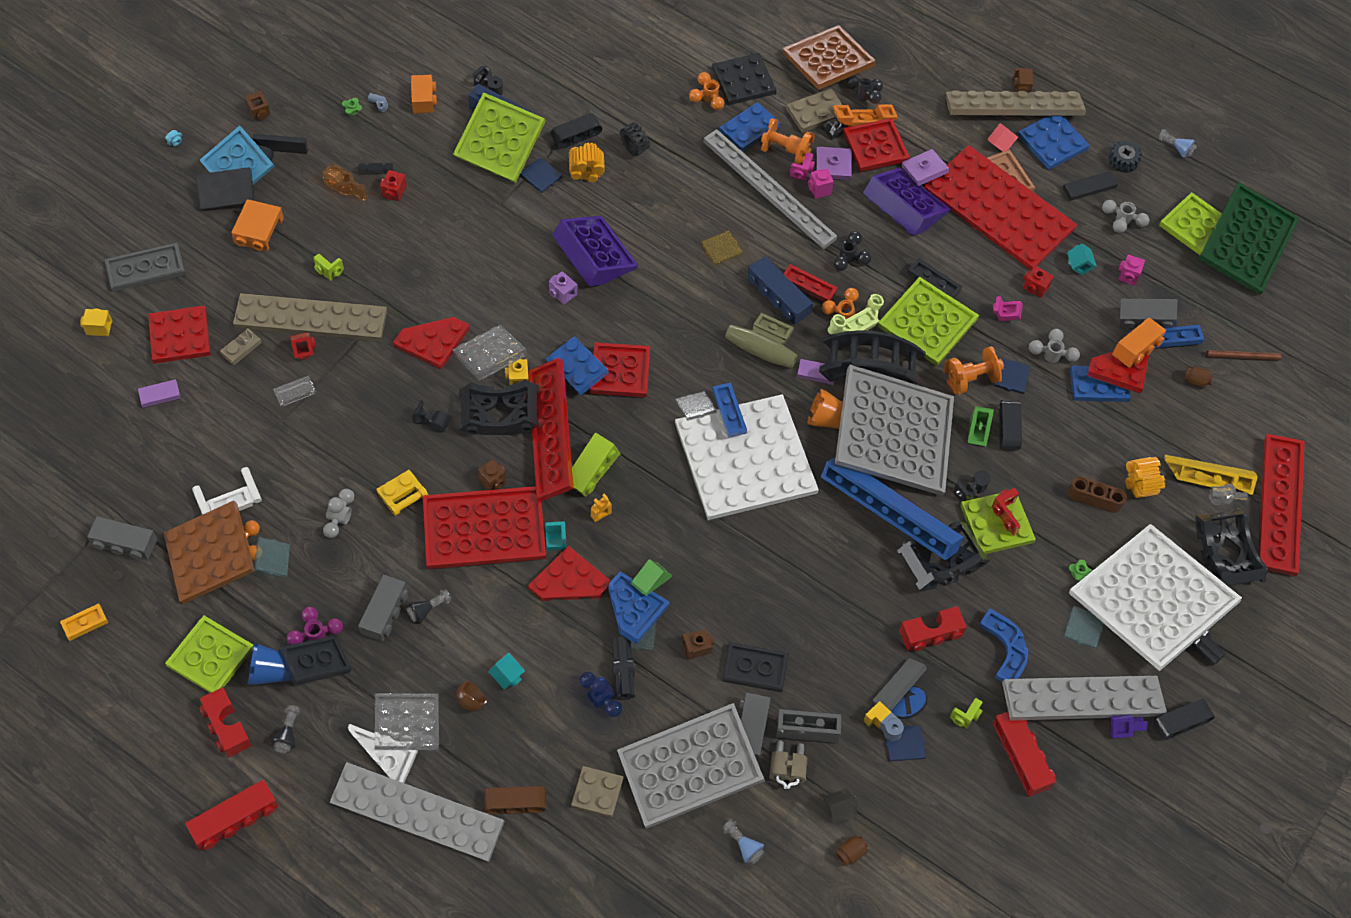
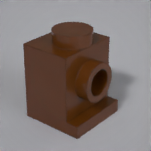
M1015 69L1012 81L1014 82L1016 92L1026 91L1029 93L1032 91L1034 85L1033 69Z
M262 91L245 96L247 108L250 110L254 120L266 119L271 114Z
M706 629L683 634L682 644L688 660L711 654L714 640L711 633L707 634Z

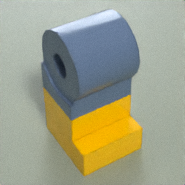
M880 701L864 718V723L869 727L875 724L884 732L885 738L890 741H897L902 736L903 723Z

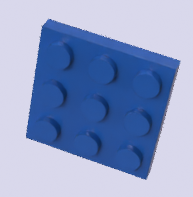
M1049 115L1018 131L1017 134L1021 141L1048 170L1087 151L1090 147L1089 143L1062 115Z

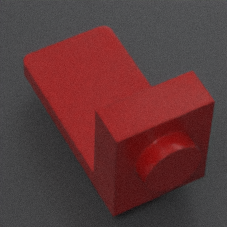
M1015 487L1009 491L1006 489L1000 492L992 504L993 512L1001 518L1005 529L1010 531L1013 536L1017 535L1021 527L1007 508V506L1015 503L1019 495Z

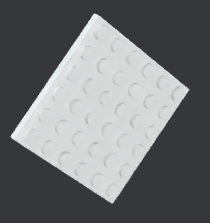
M783 394L739 404L747 428V434L728 438L719 409L675 419V425L708 520L818 494L817 484Z
M1151 524L1078 582L1069 592L1071 596L1159 671L1240 603L1242 599L1236 592Z

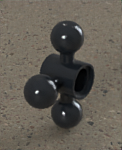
M855 75L847 78L846 84L851 89L856 88L855 97L858 100H869L872 104H877L881 101L882 95L880 91L883 88L881 80L859 79Z
M858 231L851 232L848 235V239L841 243L839 257L834 261L836 270L844 271L848 267V263L852 262L855 258L862 265L870 263L871 254L868 251H856L857 245L862 241V235Z

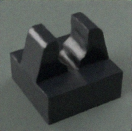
M837 117L824 123L822 129L831 140L843 135L845 128L843 123L838 121Z

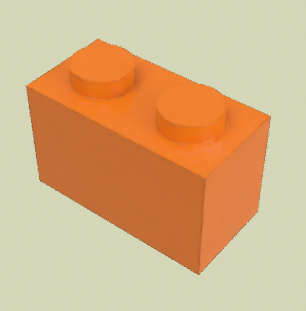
M411 75L413 113H434L437 97L433 95V92H436V82L432 81V75Z

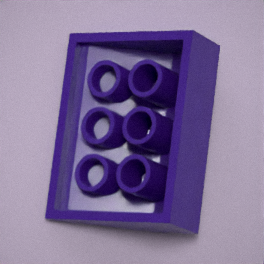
M902 168L872 176L863 192L871 202L876 203L883 212L888 213L896 223L901 224L908 233L914 236L926 231L951 210V208L926 190L924 186H918Z
M602 216L561 219L553 233V237L588 286L603 285L638 268V264Z

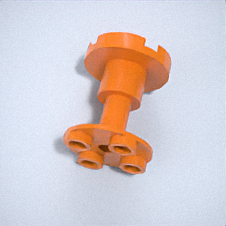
M771 118L768 124V132H764L761 138V142H763L761 150L766 152L771 143L774 142L786 147L785 151L795 154V164L802 165L806 153L811 151L810 143L814 142L815 134L807 131L803 138L795 135L787 137L776 132L778 120Z
M992 346L983 350V362L973 365L971 362L962 365L957 358L945 361L944 372L950 378L947 380V383L955 395L966 393L968 382L976 380L978 375L987 373L989 379L994 383L1002 381L1001 370L1004 369V364L1001 359H998Z

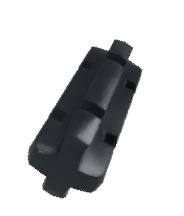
M360 163L358 170L360 174H366L367 172L369 174L383 173V171L387 173L388 170L393 171V163H368V165Z

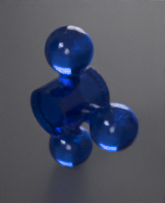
M591 672L583 673L580 677V683L583 687L592 689L587 695L594 706L599 708L605 704L606 712L609 716H619L622 712V705L618 701L611 700L615 693L608 684V681L602 677L596 678Z

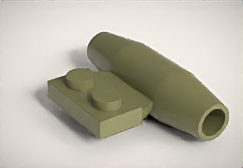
M763 313L759 315L753 324V330L732 324L729 326L725 338L742 350L770 363L793 368L798 355L783 344H786L790 338L794 327Z

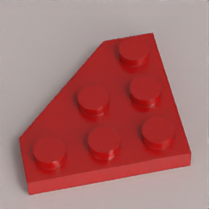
M451 317L401 330L394 340L393 347L442 369L469 331L470 324Z
M1114 351L1091 359L1087 376L1141 394L1149 355L1145 354L1139 364L1135 363L1130 368L1112 355Z
M568 546L528 585V589L542 601H551V599L579 600V598L588 597L599 599L608 590L611 580Z

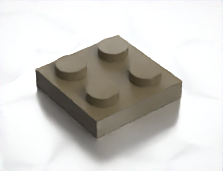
M583 766L571 808L613 818L624 776Z

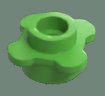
M357 98L342 102V106L346 109L345 112L349 115H356L362 110V106L359 105Z
M1079 560L1078 563L1069 566V571L1078 581H1081L1092 572L1087 567L1085 560Z

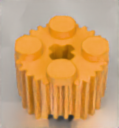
M589 142L585 143L583 147L571 148L569 150V169L572 179H588L589 182L598 181V177L605 171L603 151L599 150L596 144H589Z
M1148 457L1131 460L1126 463L1129 476L1125 480L1126 487L1133 491L1135 498L1158 495L1161 491L1160 489L1165 488L1164 475H1160L1158 466H1161L1158 458Z

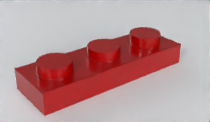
M791 264L784 272V275L799 290L823 302L832 300L837 292L838 287Z

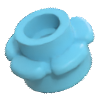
M176 130L169 132L165 137L169 146H177L182 141V134Z

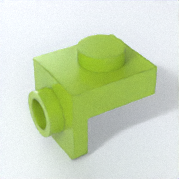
M320 254L314 257L315 270L320 275L323 274L330 281L339 276L344 270L343 262L340 258L331 264Z
M975 698L967 713L954 708L950 718L956 725L968 728L972 720L977 721L983 710L979 708L982 701Z

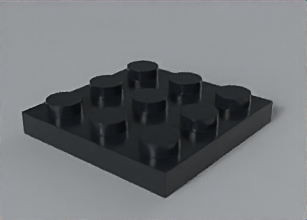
M760 53L712 64V70L728 105L776 94L777 89Z

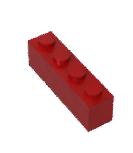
M1008 712L997 715L992 724L1028 796L1031 797L1051 789L1056 783L1055 774L1052 769H1049L1044 752L1037 746L1036 736L1033 732H1030L1027 720L1010 721Z
M263 779L185 824L199 850H208L214 847L216 842L221 839H227L235 835L237 830L253 825L260 817L271 815L278 808V804Z

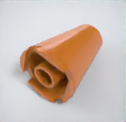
M820 389V393H817L810 409L813 415L812 417L808 416L807 423L811 426L839 429L843 402L827 391Z

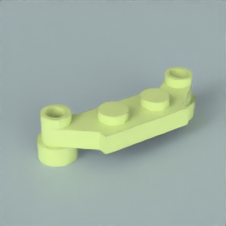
M872 294L868 299L865 309L848 319H845L840 314L834 315L830 321L828 332L832 335L847 331L869 330L876 326L879 322L877 318L878 310L884 303L883 298L878 294Z

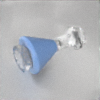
M1162 129L1158 136L1160 141L1165 139L1174 144L1183 158L1186 156L1191 157L1197 148V145L1194 144V139H1177L1168 134V129Z
M729 820L722 827L724 834L729 832L737 840L745 863L750 861L752 864H755L765 854L762 850L764 845L745 837L735 827L737 821Z

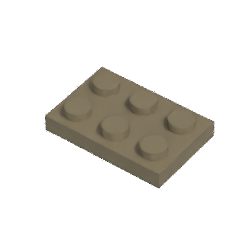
M831 88L789 103L786 109L803 133L823 126L824 123L836 118L832 107L833 105H842V103Z

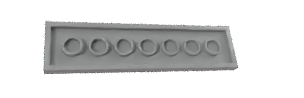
M1158 676L1005 679L1002 682L1010 721L1111 718V716L1129 714L1133 717H1154L1167 714Z
M347 762L330 800L331 804L488 862L505 822L503 819Z

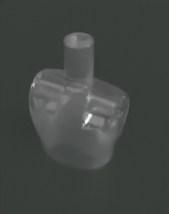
M1232 484L1218 487L1212 486L1210 491V503L1219 506H1228L1234 499L1247 500L1248 493L1236 492Z

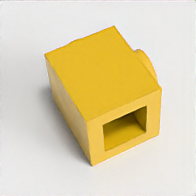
M85 309L80 324L86 335L109 336L112 319L108 310Z

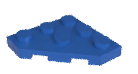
M620 571L609 583L608 590L619 633L637 644L668 608L670 602L653 591L645 596L631 584L633 579Z

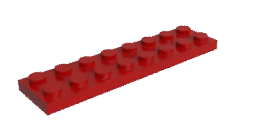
M560 358L528 371V380L540 386V392L537 393V421L539 426L532 429L536 495L537 499L541 502L574 489L564 364Z
M1266 434L1264 439L1258 555L1266 564L1268 571L1297 576L1299 573L1305 441Z

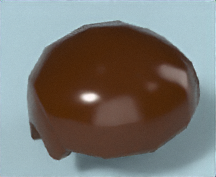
M465 681L456 691L458 703L468 711H478L487 702L483 692L470 681Z

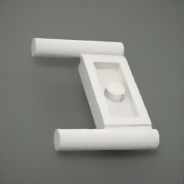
M248 467L241 469L247 484L246 487L226 493L207 502L200 486L192 488L202 515L233 500L238 504L239 511L253 506L252 503L261 502L262 499Z

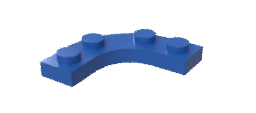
M989 608L979 627L996 636L1006 648V659L995 678L1001 682L1005 679H1019L1028 660V648L1026 647L1024 635L1012 621Z

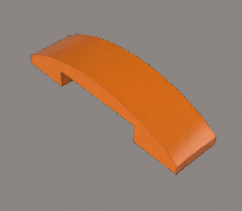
M833 105L832 107L838 121L849 126L892 118L894 121L898 118L892 105H877L875 109L850 110L849 105Z

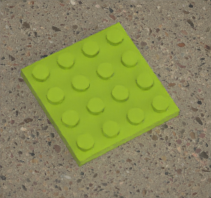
M483 92L453 155L516 183L546 120Z
M919 277L878 322L877 327L886 333L899 336L914 343L926 352V355L923 356L925 359L938 366L978 320L979 315Z

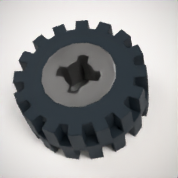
M1127 140L1116 142L1108 157L1111 167H1115L1116 171L1119 169L1122 173L1124 171L1126 173L1134 171L1142 157L1140 147L1137 148L1138 145L1136 143L1132 144V141L1127 142Z

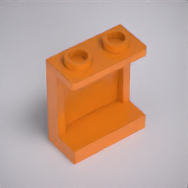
M247 199L231 232L234 243L242 247L246 246L258 251L268 252V242L277 223L281 224L284 219L281 207Z

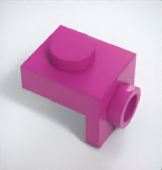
M806 153L803 165L792 163L790 176L796 179L807 180L809 171L813 172L815 162L812 161L813 154Z
M998 296L996 303L993 304V312L997 315L999 321L1021 320L1023 305L1021 301L1003 302L1001 296Z

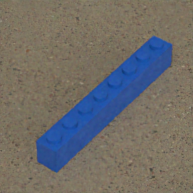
M835 458L826 462L821 478L944 560L958 552L964 538L962 535L869 474L836 465Z

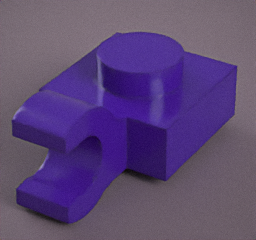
M1131 714L1111 716L1110 735L1112 738L1133 737V731L1147 730V721H1143V717L1134 718Z

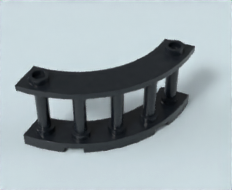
M869 330L841 332L822 338V342L831 351L829 363L819 366V373L830 382L846 378L847 368L849 365H853L921 387L924 386V380L915 371L916 359L925 356L926 352L904 338L889 333ZM858 346H872L871 359L857 358ZM850 347L849 358L837 361L838 349ZM879 347L892 351L891 363L878 360ZM899 354L909 360L908 369L899 365Z

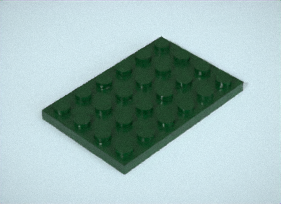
M1239 182L1235 186L1198 259L1261 295L1299 217Z

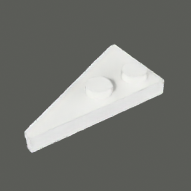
M349 724L348 729L383 771L391 779L405 783L418 751Z

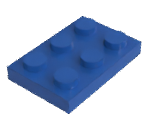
M757 102L720 126L719 132L743 152L761 140L763 133L768 132L770 119L776 118Z
M575 336L546 358L547 362L557 358L563 360L565 381L580 396L609 373L608 369Z
M1071 366L1070 375L1074 401L1129 402L1130 392L1128 389L1087 376L1089 366Z

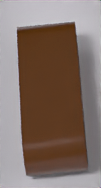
M1080 476L1073 479L1068 489V495L1071 499L1113 513L1119 512L1127 499L1126 493L1121 489Z
M544 787L489 788L484 791V812L486 814H523L546 811V789Z

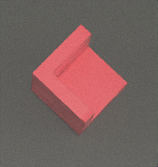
M1000 123L989 136L988 141L1004 152L1009 150L1018 136Z

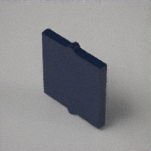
M542 158L533 164H529V167L520 173L521 177L541 193L550 186H554V183L562 178V174Z
M1001 358L1004 364V369L1001 370L1002 381L995 383L994 386L1007 389L1008 392L1014 391L1024 394L1031 366Z
M921 725L904 727L902 736L897 741L886 739L885 747L888 748L890 762L926 759L925 740L922 737Z

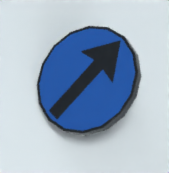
M912 686L891 712L898 719H909L917 716L925 709L928 702L925 691L920 687Z

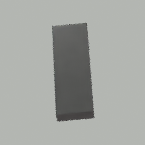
M909 658L873 699L874 705L880 701L891 711L927 670L925 664Z

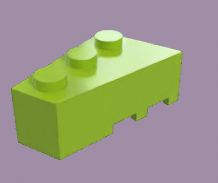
M597 433L593 435L572 467L575 491L585 497L592 493L597 482L621 454L615 444Z

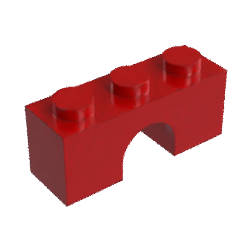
M958 606L939 611L936 618L938 628H928L923 623L921 617L902 622L899 631L907 650L920 651L928 645L933 644L937 646L945 640H957L963 637L967 626Z
M223 687L200 698L203 705L199 708L204 718L209 717L211 721L207 725L212 735L217 734L219 737L216 743L221 753L226 752L229 758L252 746L241 722L233 725L223 724L225 717L235 712Z

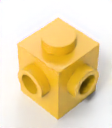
M527 359L508 360L509 368H505V377L509 379L510 385L523 380L528 381Z

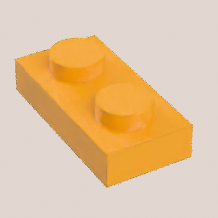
M98 603L60 621L67 638L71 641L107 624L108 621Z

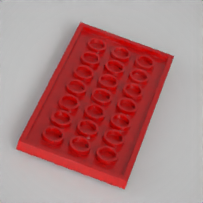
M970 145L947 165L949 173L929 181L924 186L926 190L951 208L952 212L1031 271L1057 248L1078 225Z

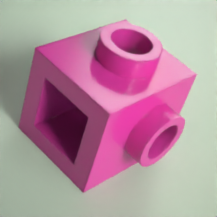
M828 169L816 170L811 172L808 186L815 199L832 194L834 181Z
M1127 255L1126 260H1122L1118 268L1121 271L1118 280L1135 286L1142 272L1145 260Z

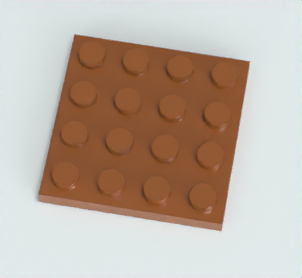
M839 25L783 48V54L818 90L876 66V60Z
M234 500L164 532L179 602L183 604L255 572L238 504Z

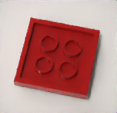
M892 118L847 127L843 130V134L860 172L899 164L910 158Z
M205 306L149 313L151 351L154 364L211 356Z
M595 342L594 356L608 369L609 373L591 387L590 394L647 397L650 346Z

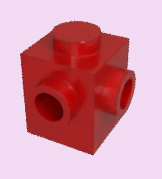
M388 170L385 178L380 182L382 196L389 200L400 201L407 186L406 175Z
M1035 266L1032 271L1028 270L1025 274L1023 288L1042 298L1051 286L1054 276Z
M309 332L291 336L295 358L306 359L310 355H314L313 348H316L315 339L310 337Z

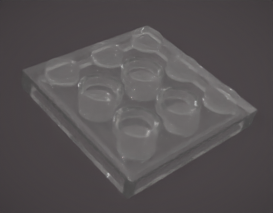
M501 325L495 326L491 330L453 349L454 356L479 380L528 355L527 349Z
M375 693L374 750L439 749L438 694Z

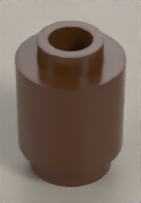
M1188 366L1184 381H1188V384L1206 388V385H1211L1213 375L1210 374L1211 370Z
M854 835L838 847L839 850L836 852V855L843 865H852L868 852V844L862 836L857 837Z

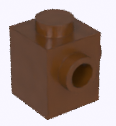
M494 459L478 469L479 481L487 490H497L506 484V470L501 463L497 464Z

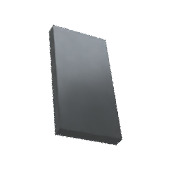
M178 243L104 259L112 292L186 275Z

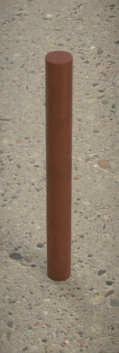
M1207 350L1206 352L1207 357L1278 361L1281 359L1280 353Z

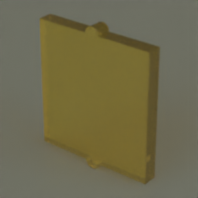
M730 231L701 242L707 252L706 255L710 256L715 265L743 254V251L737 244L738 241L733 238Z

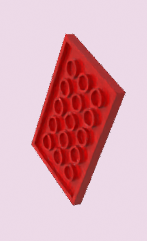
M536 486L423 496L427 569L546 559L542 503L537 499Z

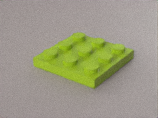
M1191 192L1160 222L1159 226L1200 255L1221 213Z
M998 494L961 502L960 506L969 530L985 554L1035 542V536L1019 497H1017L1015 503L1007 506L1021 526L1015 536L1005 529L1001 518L993 512L992 504Z
M203 615L165 664L176 673L212 693L225 687L252 652L253 644Z

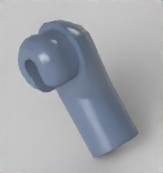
M373 93L369 94L368 101L376 103L379 111L384 112L388 109L389 105L385 97Z

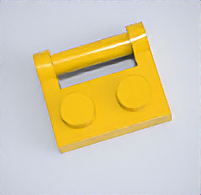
M410 470L376 489L378 495L394 516L400 514L402 509L417 500L423 499L424 495H428L426 489ZM415 490L417 491L416 493L412 494L411 496L407 497L401 502L395 504L396 501L400 500L401 498L405 497Z

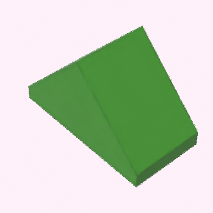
M974 407L969 423L967 443L987 445L994 409Z
M649 559L631 584L647 596L669 580L672 574L657 562Z

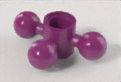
M306 607L302 611V618L307 622L304 627L305 632L290 631L286 639L289 645L302 643L304 639L312 641L325 638V633L327 632L337 635L342 631L343 623L339 619L334 618L329 620L326 626H323L317 620L318 611L314 607ZM319 630L317 634L311 635L312 631Z

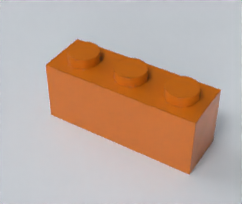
M1149 317L1118 342L1112 355L1129 368L1135 363L1139 364L1145 354L1149 355L1155 346L1159 347L1165 340L1163 336L1167 330Z

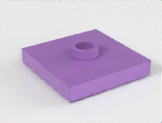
M817 147L816 170L828 169L832 179L851 180V149Z
M933 149L902 162V167L918 186L949 173V168Z

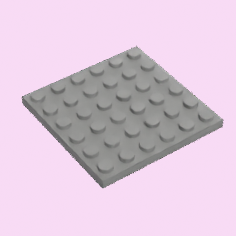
M849 365L846 374L835 464L942 496L946 488L954 396Z

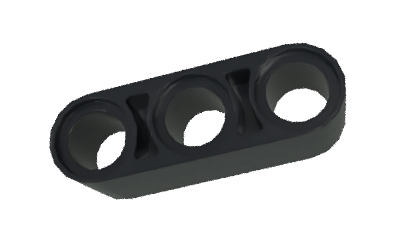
M590 113L554 127L550 135L558 148L564 149L599 135L603 128L596 116Z
M1000 401V449H1021L1022 419L1020 401Z
M1201 699L1155 719L1153 723L1165 741L1212 721L1215 716L1205 699Z

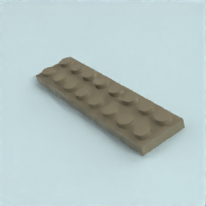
M954 90L946 92L945 95L950 115L1085 116L1086 112L1079 92L1036 91L1027 93L1026 91L960 92Z
M240 293L233 326L240 329L249 328L251 330L294 334L309 332L310 335L382 341L387 307Z

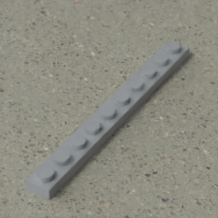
M717 129L704 138V143L820 247L825 249L836 241L837 235Z

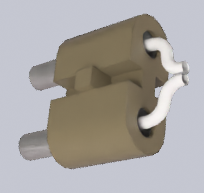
M778 740L776 742V751L771 754L770 779L783 784L785 789L805 783L807 757L804 755V744L798 743L797 752L793 753V755H788V752H783L784 742ZM784 780H789V784L786 785Z

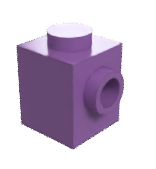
M562 271L550 279L549 293L553 298H557L565 305L577 295V284Z

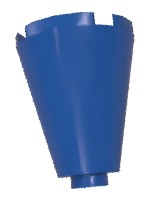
M254 643L248 685L292 681L279 651Z

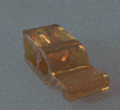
M332 162L322 172L324 184L344 195L354 194L362 201L367 199L365 186L355 182L353 174Z

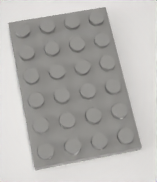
M734 703L617 750L646 829L765 781Z

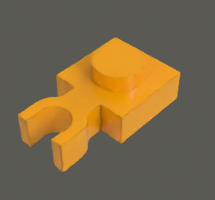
M605 494L602 495L603 497L599 501L594 499L595 504L591 507V518L594 522L611 514L612 504Z

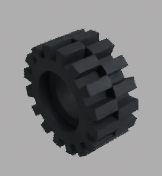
M631 122L620 130L619 135L623 141L622 144L626 146L625 149L629 150V153L633 154V156L640 155L650 147V141L647 140L648 136L645 135L646 132L642 130V127L638 126V123Z

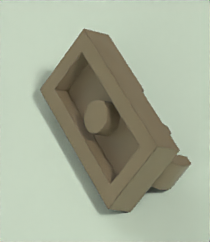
M247 328L235 340L220 350V353L234 366L260 345L262 341Z

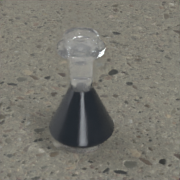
M440 590L441 595L429 601L409 602V607L405 610L412 623L416 621L422 623L433 607L443 602L449 604L451 597L448 591Z
M288 705L284 709V712L287 714L285 724L271 740L274 751L288 754L290 750L296 747L292 727L295 716H300L301 714L299 712L300 708Z

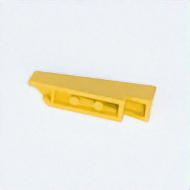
M1165 455L1164 457L1177 480L1235 492V489L1253 495L1258 478L1254 471Z

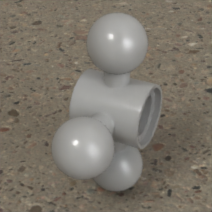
M1106 200L1102 205L1105 213H1117L1116 221L1113 223V229L1117 233H1123L1131 220H1135L1136 225L1139 227H1145L1149 223V216L1147 214H1134L1136 207L1131 202H1123L1120 208L1116 206L1113 200Z
M1059 329L1050 331V341L1047 346H1043L1039 340H1034L1029 344V351L1032 354L1038 355L1041 352H1045L1044 358L1050 363L1058 362L1061 356H1065L1070 362H1075L1080 357V352L1077 348L1071 347L1064 350L1062 342L1064 335Z
M343 489L339 493V498L334 497L329 500L326 519L332 521L323 528V533L326 537H336L339 533L338 523L345 525L348 523L352 509L346 505L354 500L352 490Z

